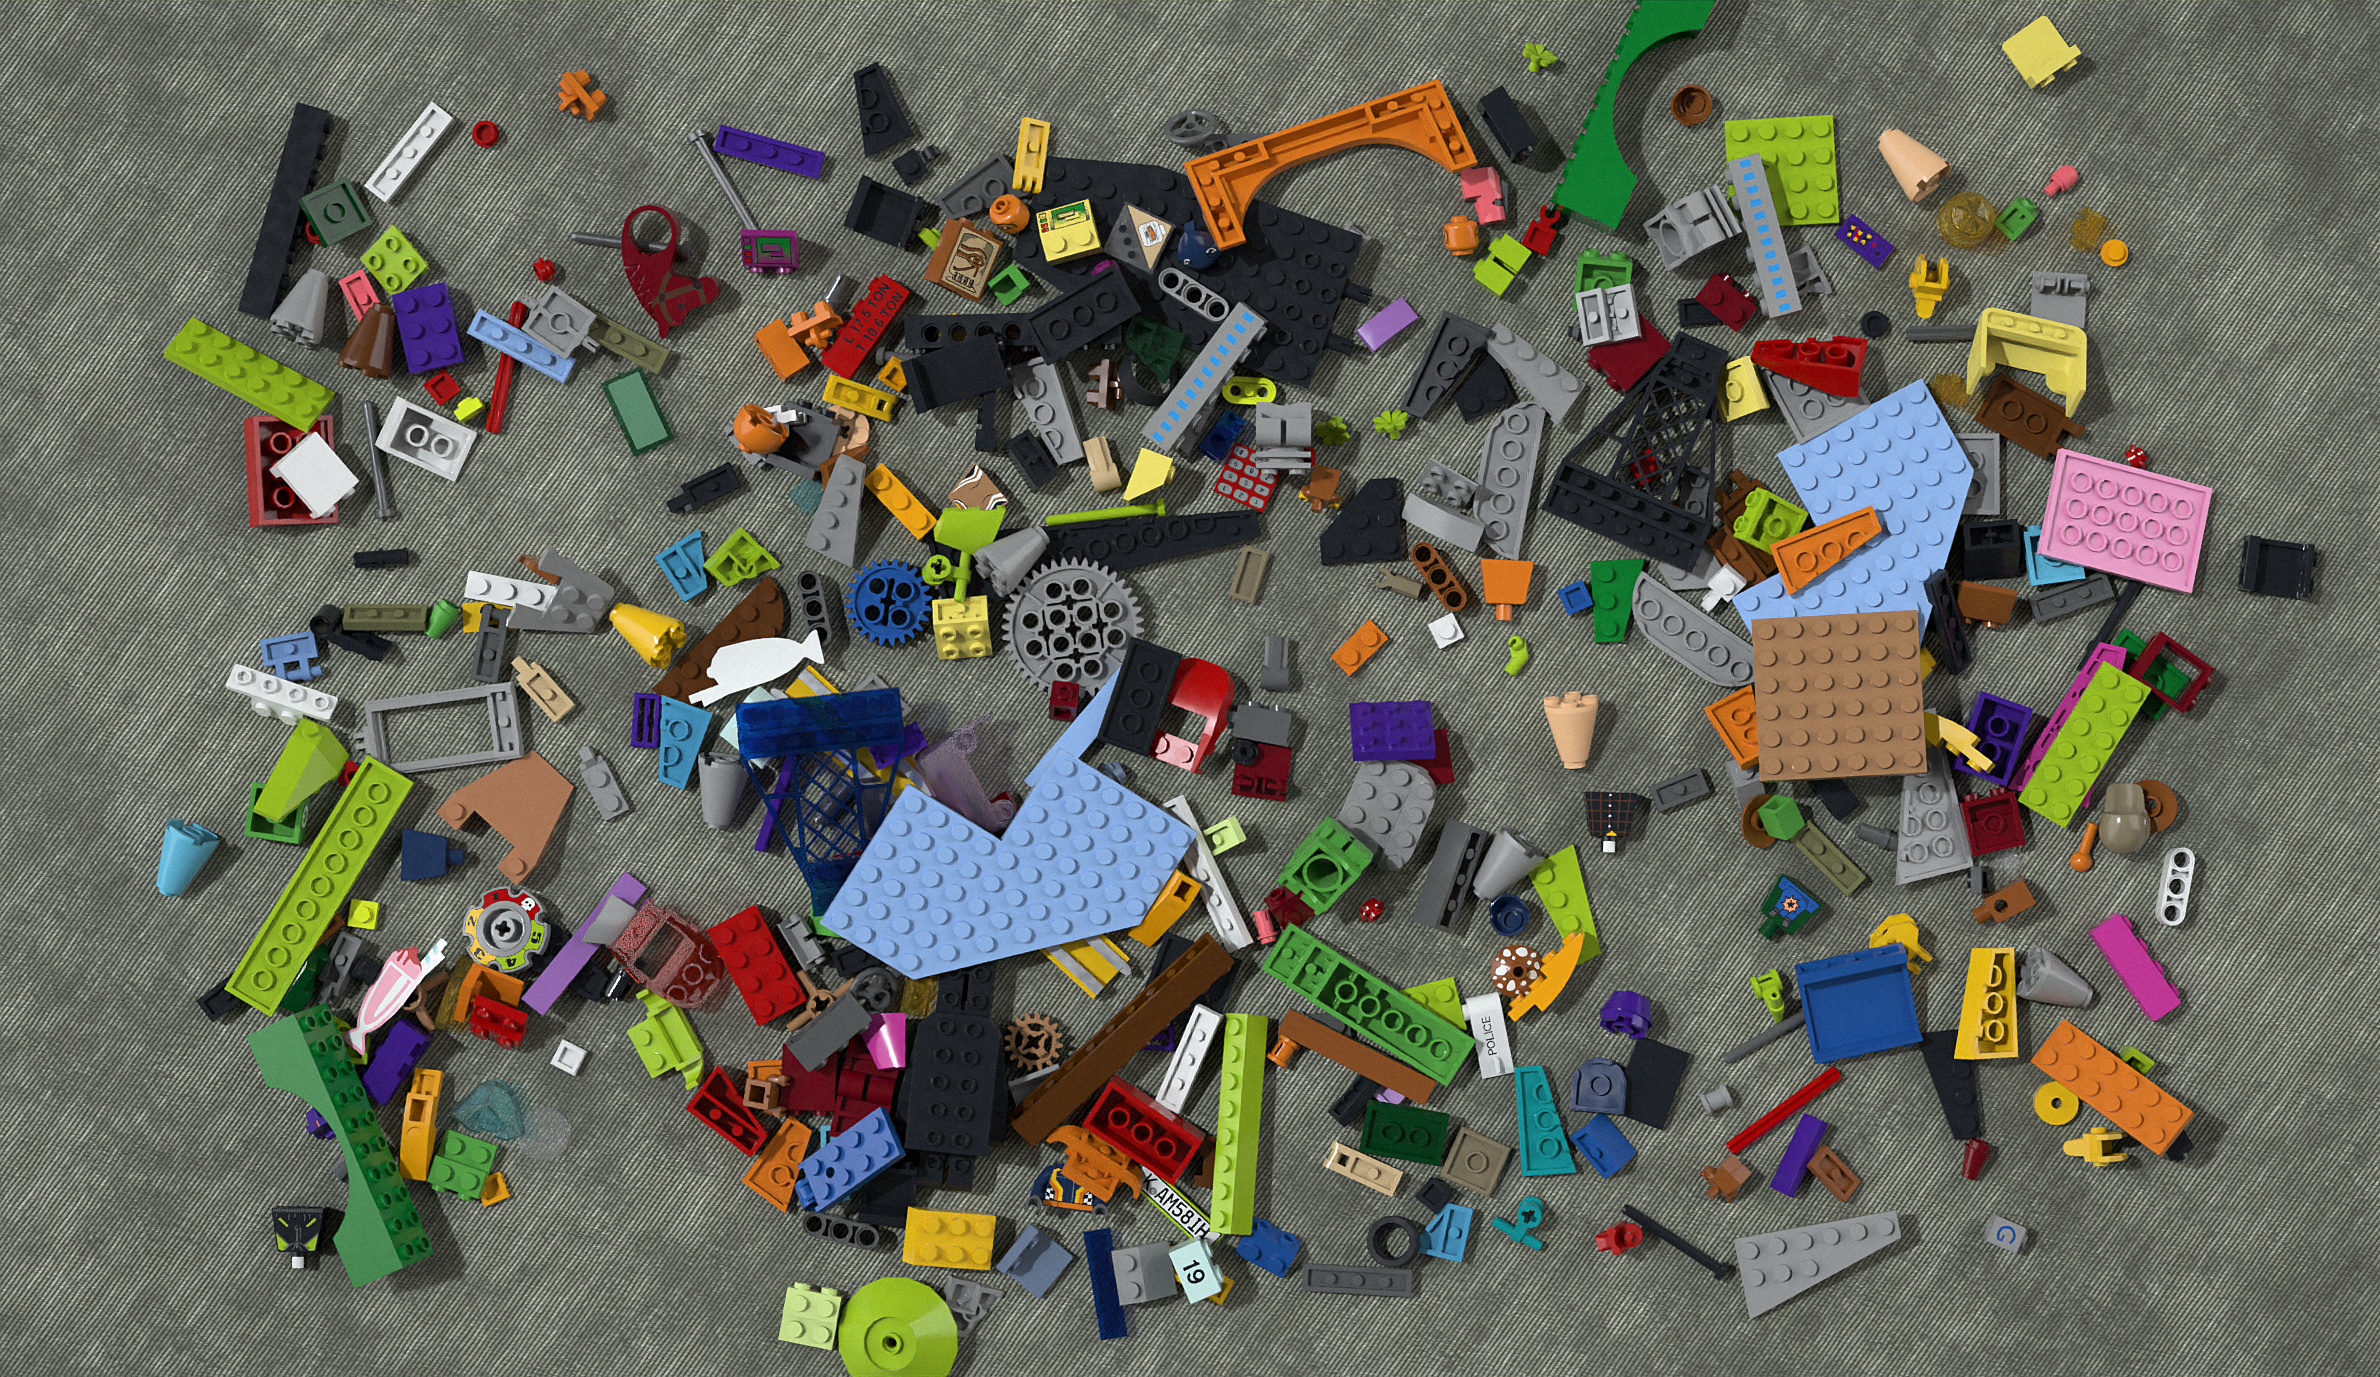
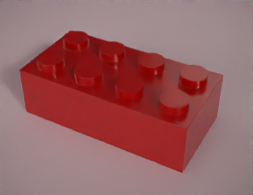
M758 904L752 905L707 930L758 1026L807 1001L808 996L803 986L796 978L790 962Z
M1116 1074L1082 1124L1083 1127L1172 1186L1206 1136L1204 1132Z

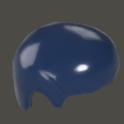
M1511 894L1498 896L1489 907L1490 924L1496 933L1501 936L1513 938L1522 935L1530 924V910L1527 904L1518 896Z

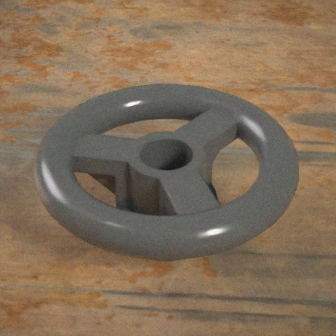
M1192 109L1183 111L1173 116L1166 123L1164 134L1167 140L1173 144L1196 148L1202 145L1215 132L1217 120L1212 113L1206 110ZM1196 117L1208 120L1209 126L1198 125ZM1187 119V122L1182 127L1172 131L1177 123Z
M872 967L857 975L851 983L849 990L857 1000L866 999L874 1008L866 1009L869 1014H880L888 1011L896 1001L899 985L897 978L890 970L882 967ZM877 975L873 984L864 990L857 991L865 979ZM886 978L890 983V994L883 987Z

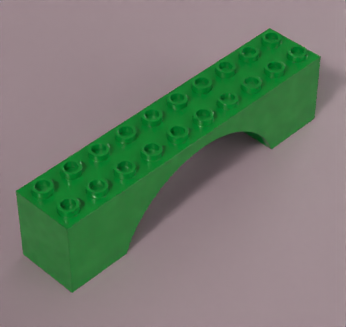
M1715 0L1636 1L1640 8L1639 10L1633 9L1625 27V29L1629 30L1628 35H1622L1614 52L1619 56L1617 60L1612 58L1603 77L1608 80L1607 84L1601 83L1593 100L1597 107L1596 109L1590 108L1582 127L1587 130L1585 134H1579L1571 152L1576 154L1575 158H1569L1563 169L1561 177L1565 178L1563 184L1558 182L1550 199V202L1555 203L1552 211H1560V214L1610 236L1613 234L1637 181L1636 176L1624 162L1614 136L1613 105L1620 81L1631 66L1651 50L1677 40L1697 39Z
M327 1003L295 1013L246 1036L267 1087L289 1091L307 1101L328 1122L341 1145L348 1169L349 1200L344 1220L333 1237V1241L354 1289L434 1254L430 1240L420 1222L419 1214L414 1208L409 1191L402 1180L397 1163L393 1159L387 1145V1140L383 1136L376 1114L371 1108L365 1089L355 1071L354 1063L349 1057L344 1040L337 1029Z

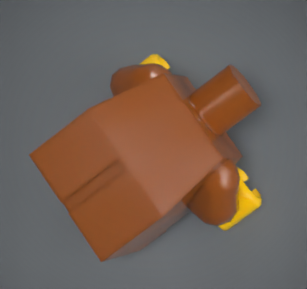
M1315 464L1310 485L1302 486L1298 498L1300 500L1304 498L1305 501L1311 502V511L1314 513H1321L1323 506L1331 509L1333 506L1335 510H1338L1341 496L1336 493L1341 471Z

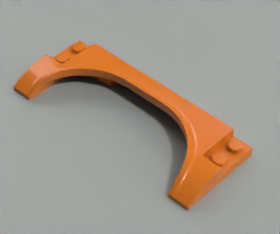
M1438 78L1185 162L1184 169L1203 211V218L1219 250L1223 251L1246 243L1243 234L1244 217L1251 200L1260 188L1277 174L1296 165L1354 146L1378 143L1402 146L1419 152L1452 174L1477 166L1478 163Z

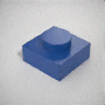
M1582 580L1556 591L1568 616L1593 605Z

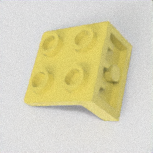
M987 595L965 597L963 603L955 602L954 598L932 600L933 627L939 660L992 655Z

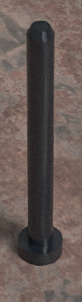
M1624 1204L1621 1211L1624 1215L1715 1273L1713 1277L1718 1281L1726 1273L1729 1264L1724 1261L1721 1264L1629 1204Z

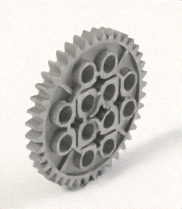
M1073 556L1071 564L1067 563L1065 557H1062L1061 565H1057L1056 561L1052 559L1051 568L1048 569L1042 563L1041 573L1033 568L1031 570L1033 578L1031 579L1027 576L1023 578L1026 585L1018 584L1016 588L1020 592L1019 594L1010 593V597L1015 602L1005 604V607L1011 610V612L1003 613V618L1009 620V622L1002 624V629L1009 632L1002 635V639L1010 641L1004 648L1009 651L1013 650L1008 659L1018 660L1014 665V669L1023 668L1021 678L1030 675V686L1037 681L1039 682L1038 691L1043 690L1047 686L1048 695L1051 696L1052 682L1056 680L1078 683L1080 685L1079 696L1081 699H1084L1085 691L1087 690L1093 697L1095 696V688L1098 687L1101 690L1104 684L1108 682L1122 665L1131 636L1143 640L1137 634L1144 632V628L1138 626L1137 623L1144 621L1143 616L1135 615L1142 609L1141 606L1132 605L1138 598L1137 596H1128L1132 591V587H1122L1125 579L1121 578L1116 581L1117 571H1113L1109 575L1107 574L1108 565H1104L1099 570L1097 560L1091 566H1088V561L1085 557L1081 564H1078L1075 556ZM1079 579H1084L1089 584L1088 589L1083 593H1078L1073 588L1074 583ZM1049 584H1059L1062 587L1061 593L1058 596H1050L1046 591ZM1071 594L1072 599H1077V602L1073 603L1072 608H1067V604H1062L1061 602L1066 600V595ZM1110 602L1116 603L1119 606V611L1114 616H1109L1104 612L1105 605ZM1096 603L1099 604L1100 618H1102L1103 622H1108V625L1103 626V646L1101 645L1098 628L1092 627V624H1095L1097 622L1096 618H1098ZM1088 606L1091 608L1092 615L1089 619L1084 620L1077 616V611L1080 607ZM1042 610L1045 611L1046 625H1048L1049 629L1054 630V632L1049 634L1048 638L1050 653L1047 652L1046 638H1044L1043 634L1038 633L1044 625ZM1061 610L1066 615L1065 619L1061 623H1054L1050 619L1051 612ZM1026 614H1035L1039 619L1038 623L1032 627L1026 626L1023 623V618ZM1070 614L1073 615L1075 625L1081 626V628L1076 629V642L1073 641V635L1070 630H1065V628L1070 626ZM1118 629L1123 633V637L1119 642L1113 643L1109 641L1107 635L1111 630ZM1092 633L1096 637L1095 643L1091 646L1083 645L1080 641L1082 635ZM1062 636L1068 639L1069 645L1066 649L1059 650L1055 648L1054 640ZM1030 641H1039L1042 644L1041 651L1038 653L1029 652L1026 646ZM1074 648H1078L1081 653L1084 652V655L1080 656V661H1075L1074 657H1069V654L1073 653ZM1088 660H1096L1100 666L1096 672L1089 673L1084 669V665ZM1067 663L1071 665L1073 671L1069 676H1061L1057 672L1058 666Z

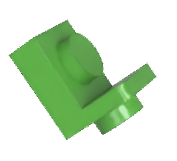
M2018 195L1993 224L2014 241L2037 217L2038 212L2035 210L2037 206L2028 197L2022 198Z

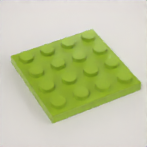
M1833 115L1730 120L1723 122L1726 169H1728V161L1760 153L1780 227L1839 223ZM1727 185L1728 206L1740 222L1742 221L1740 211H1734L1731 196L1735 195L1733 185Z

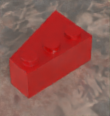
M721 1063L694 1096L686 1110L752 1158L769 1137L770 1133L753 1108L743 1106L744 1095Z

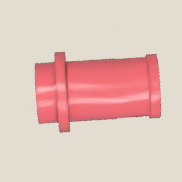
M1270 909L1254 912L1253 916L1259 933L1257 939L1261 940L1262 945L1277 941L1276 935L1279 934L1274 930Z

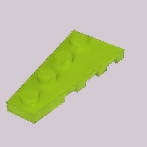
M1572 844L1546 858L1527 875L1562 940L1572 931L1577 934L1582 929L1585 932L1583 947L1576 964L1578 966L1600 954L1601 950L1575 848Z
M1453 976L1399 990L1459 1030H1467Z

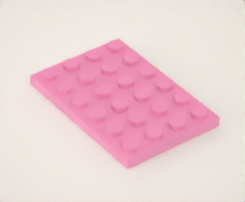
M2058 449L2037 555L2176 592L2191 594L2213 488L2071 450Z

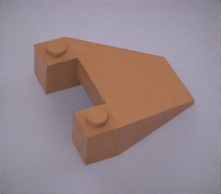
M533 750L525 754L524 757L518 758L455 791L436 813L456 831H462L477 813L514 846L513 850L497 868L516 886H519L540 865L574 786Z

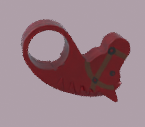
M651 203L636 208L626 218L621 237V255L627 278L636 297L645 311L658 323L660 338L664 339L668 336L672 326L685 323V318H687L693 308L716 300L721 293V284L719 279L712 275H705L695 280L689 275L675 272L674 266L682 233L681 223L677 215L670 208L662 204ZM649 210L662 214L670 223L672 232L667 247L654 254L644 252V249L635 240L633 233L637 217L642 212Z

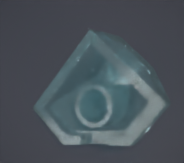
M499 1078L480 1083L450 1114L469 1131L480 1133L482 1129L496 1133L495 1138L503 1141L524 1136L525 1133L517 1094L508 1087L506 1082Z

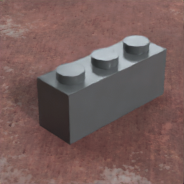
M847 990L785 1043L808 1072L813 1069L818 1070L827 1063V1057L834 1051L836 1053L842 1051L849 1044L848 1040L852 1036L865 1032L870 1026L869 1022L873 1019L850 990Z

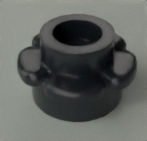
M1249 739L1235 742L1231 749L1233 761L1237 764L1241 763L1243 766L1251 765L1254 762V758L1258 756L1257 747ZM1243 750L1247 751L1246 755L1242 754Z

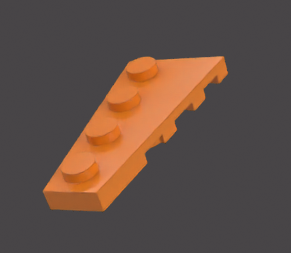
M1871 505L1769 545L1789 597L1881 533L1882 529Z

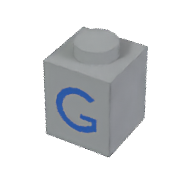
M1992 1213L1982 1239L2017 1253L2018 1249L2022 1250L2028 1238V1235L2025 1234L2027 1228Z

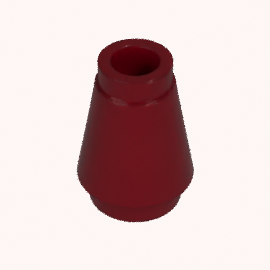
M1970 1138L1969 1143H1965L1961 1176L1977 1180L1978 1175L1992 1153L1990 1151L1991 1144L1977 1138Z

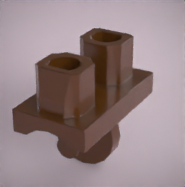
M1101 359V363L1089 365V378L1100 380L1099 390H1088L1086 401L1088 404L1098 406V408L1107 411H1115L1116 399H1123V388L1118 375L1119 362Z

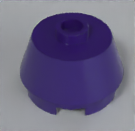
M1614 991L1599 1010L1601 1015L1600 1026L1612 1034H1615V1030L1629 1033L1628 1038L1643 1039L1648 1029L1652 1028L1651 1004L1649 1000L1634 991Z

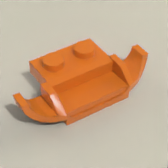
M1064 1125L1050 1131L1046 1139L1047 1142L1060 1141L1067 1145L1064 1153L1069 1156L1061 1174L1104 1202L1111 1198L1115 1187L1119 1188L1123 1182L1132 1187L1134 1193L1132 1197L1138 1198L1143 1187V1177L1138 1166L1129 1156L1086 1128Z

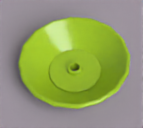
M883 1277L862 1286L846 1303L838 1324L839 1352L848 1373L852 1377H947L958 1352L957 1325L948 1304L930 1286L908 1277ZM889 1338L896 1340V1346L890 1345Z

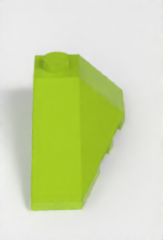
M306 718L301 719L253 808L254 813L279 822L298 808L304 799L311 794L315 795L328 781L332 782L339 776L350 755L329 728Z

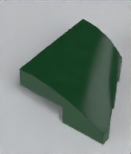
M322 944L314 949L279 1006L294 1013L301 1012L312 996L314 979L328 961L329 946Z

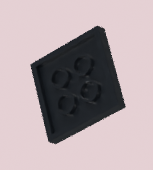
M1166 931L1145 988L1195 942ZM1230 955L1235 961L1230 970L1225 975L1216 979L1207 992L1199 995L1191 1002L1185 1012L1179 1013L1172 1021L1187 1027L1197 1004H1201L1222 1015L1242 960Z

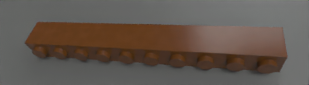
M1206 932L1059 1066V1069L1055 1070L1007 1114V1119L1012 1127L1032 1147L1044 1141L1048 1137L1049 1132L1058 1124L1065 1122L1069 1114L1078 1106L1083 1105L1097 1088L1104 1086L1118 1069L1125 1067L1133 1055L1139 1050L1146 1048L1150 1040L1157 1033L1164 1031L1179 1013L1185 1012L1192 1001L1199 995L1207 992L1211 984L1220 976L1225 975L1235 961Z

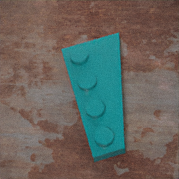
M1542 1065L1514 1067L1521 1176L1577 1173Z

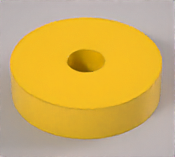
M2050 1081L2041 1085L2033 1098V1107L2037 1116L2042 1121L2052 1125H2062L2072 1120L2079 1106L2078 1097L2057 1081ZM2054 1098L2060 1100V1105L2057 1108H2054L2051 1104Z

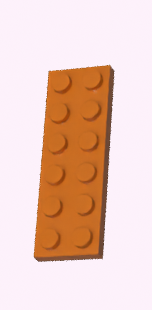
M2065 1019L2061 1021L2030 1061L2160 1158L2195 1115L2189 1108Z

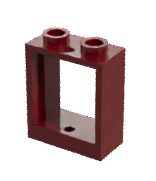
M2158 631L2153 634L2126 674L2150 687L2149 695L2176 714H2182L2184 711L2188 713L2197 702L2195 696L2200 689L2205 690L2213 679L2210 674L2214 668L2162 631ZM2163 646L2199 671L2178 702H2175L2142 678V675Z

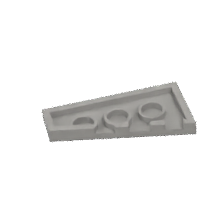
M841 453L803 545L853 568L856 562L855 550L858 543V522L861 516L860 504L863 496L866 464Z

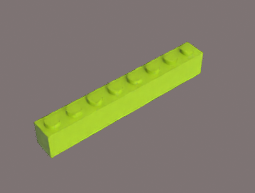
M1226 1013L1209 1232L1251 1235L1268 1016Z

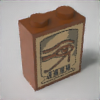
M962 217L958 221L947 219L923 279L963 299L979 302L1003 242L995 239V233L981 227L979 230L973 228L975 223Z

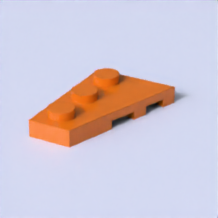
M792 1115L787 1118L742 1179L744 1184L784 1213L787 1211L800 1171L798 1165L803 1162L813 1131Z

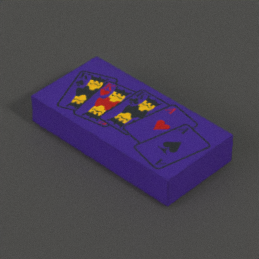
M1853 213L1834 235L1875 269L1880 266L1894 248V246Z

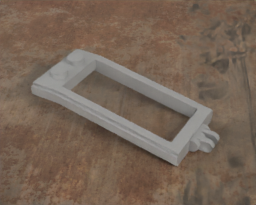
M514 682L365 702L367 726L362 727L363 732L353 733V739L364 738V743L354 744L355 750L365 748L366 754L371 753L373 758L400 774L524 757ZM487 696L494 750L389 764L381 710Z

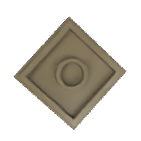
M1460 1126L1439 1176L1490 1198L1511 1147L1464 1126Z

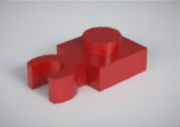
M1543 205L1539 211L1540 222L1531 221L1521 243L1528 250L1544 257L1557 232L1551 229L1550 226L1555 224L1560 217V211H1557L1553 218H1547L1545 216L1546 205Z

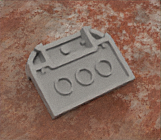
M1406 760L1362 761L1337 820L1339 824L1374 853L1371 862L1378 864L1377 868L1382 870L1397 871L1409 861L1436 799V787L1432 778L1428 775L1429 772Z

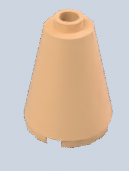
M1888 129L1879 138L1881 142L1878 146L1880 152L1907 198L1912 203L1914 201L1919 202L1927 197L1939 186L1937 182L1940 176L1945 179L1952 170L1953 165L1949 161L1899 129L1893 131Z

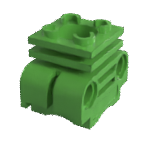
M1328 815L1294 850L1292 858L1281 870L1277 882L1280 885L1284 884L1296 895L1302 890L1303 893L1300 899L1315 910L1314 913L1319 916L1361 875V872L1371 862L1374 853ZM1320 858L1328 859L1332 861L1335 865H1330V863L1328 862L1324 863L1320 860Z

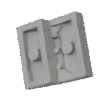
M1629 283L1608 289L1597 288L1575 294L1583 345L1585 347L1642 338L1632 284Z

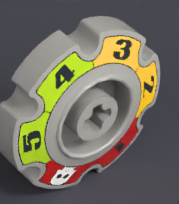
M510 886L497 887L484 892L480 896L482 899L481 905L478 907L471 905L464 918L463 936L471 939L470 945L466 947L467 952L477 964L491 969L498 966L499 972L503 974H515L533 966L532 956L534 954L542 956L550 940L551 925L542 921L543 916L547 914L546 908L538 898L525 890H521L519 894L515 895L514 888ZM504 928H511L509 933H503Z

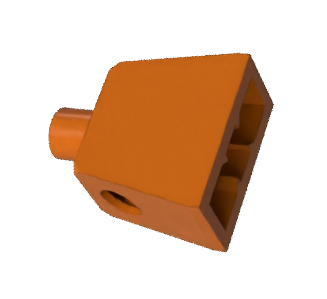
M1481 559L1480 569L1485 604L1496 605V620L1512 621L1513 605L1523 606L1525 604L1533 561Z

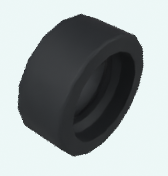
M1385 1216L1377 1220L1370 1227L1367 1235V1249L1371 1257L1378 1264L1388 1268L1403 1267L1411 1263L1418 1255L1421 1246L1420 1233L1416 1225L1409 1219L1401 1216ZM1392 1225L1402 1227L1409 1236L1408 1249L1398 1258H1391L1383 1254L1378 1244L1380 1233L1384 1228Z

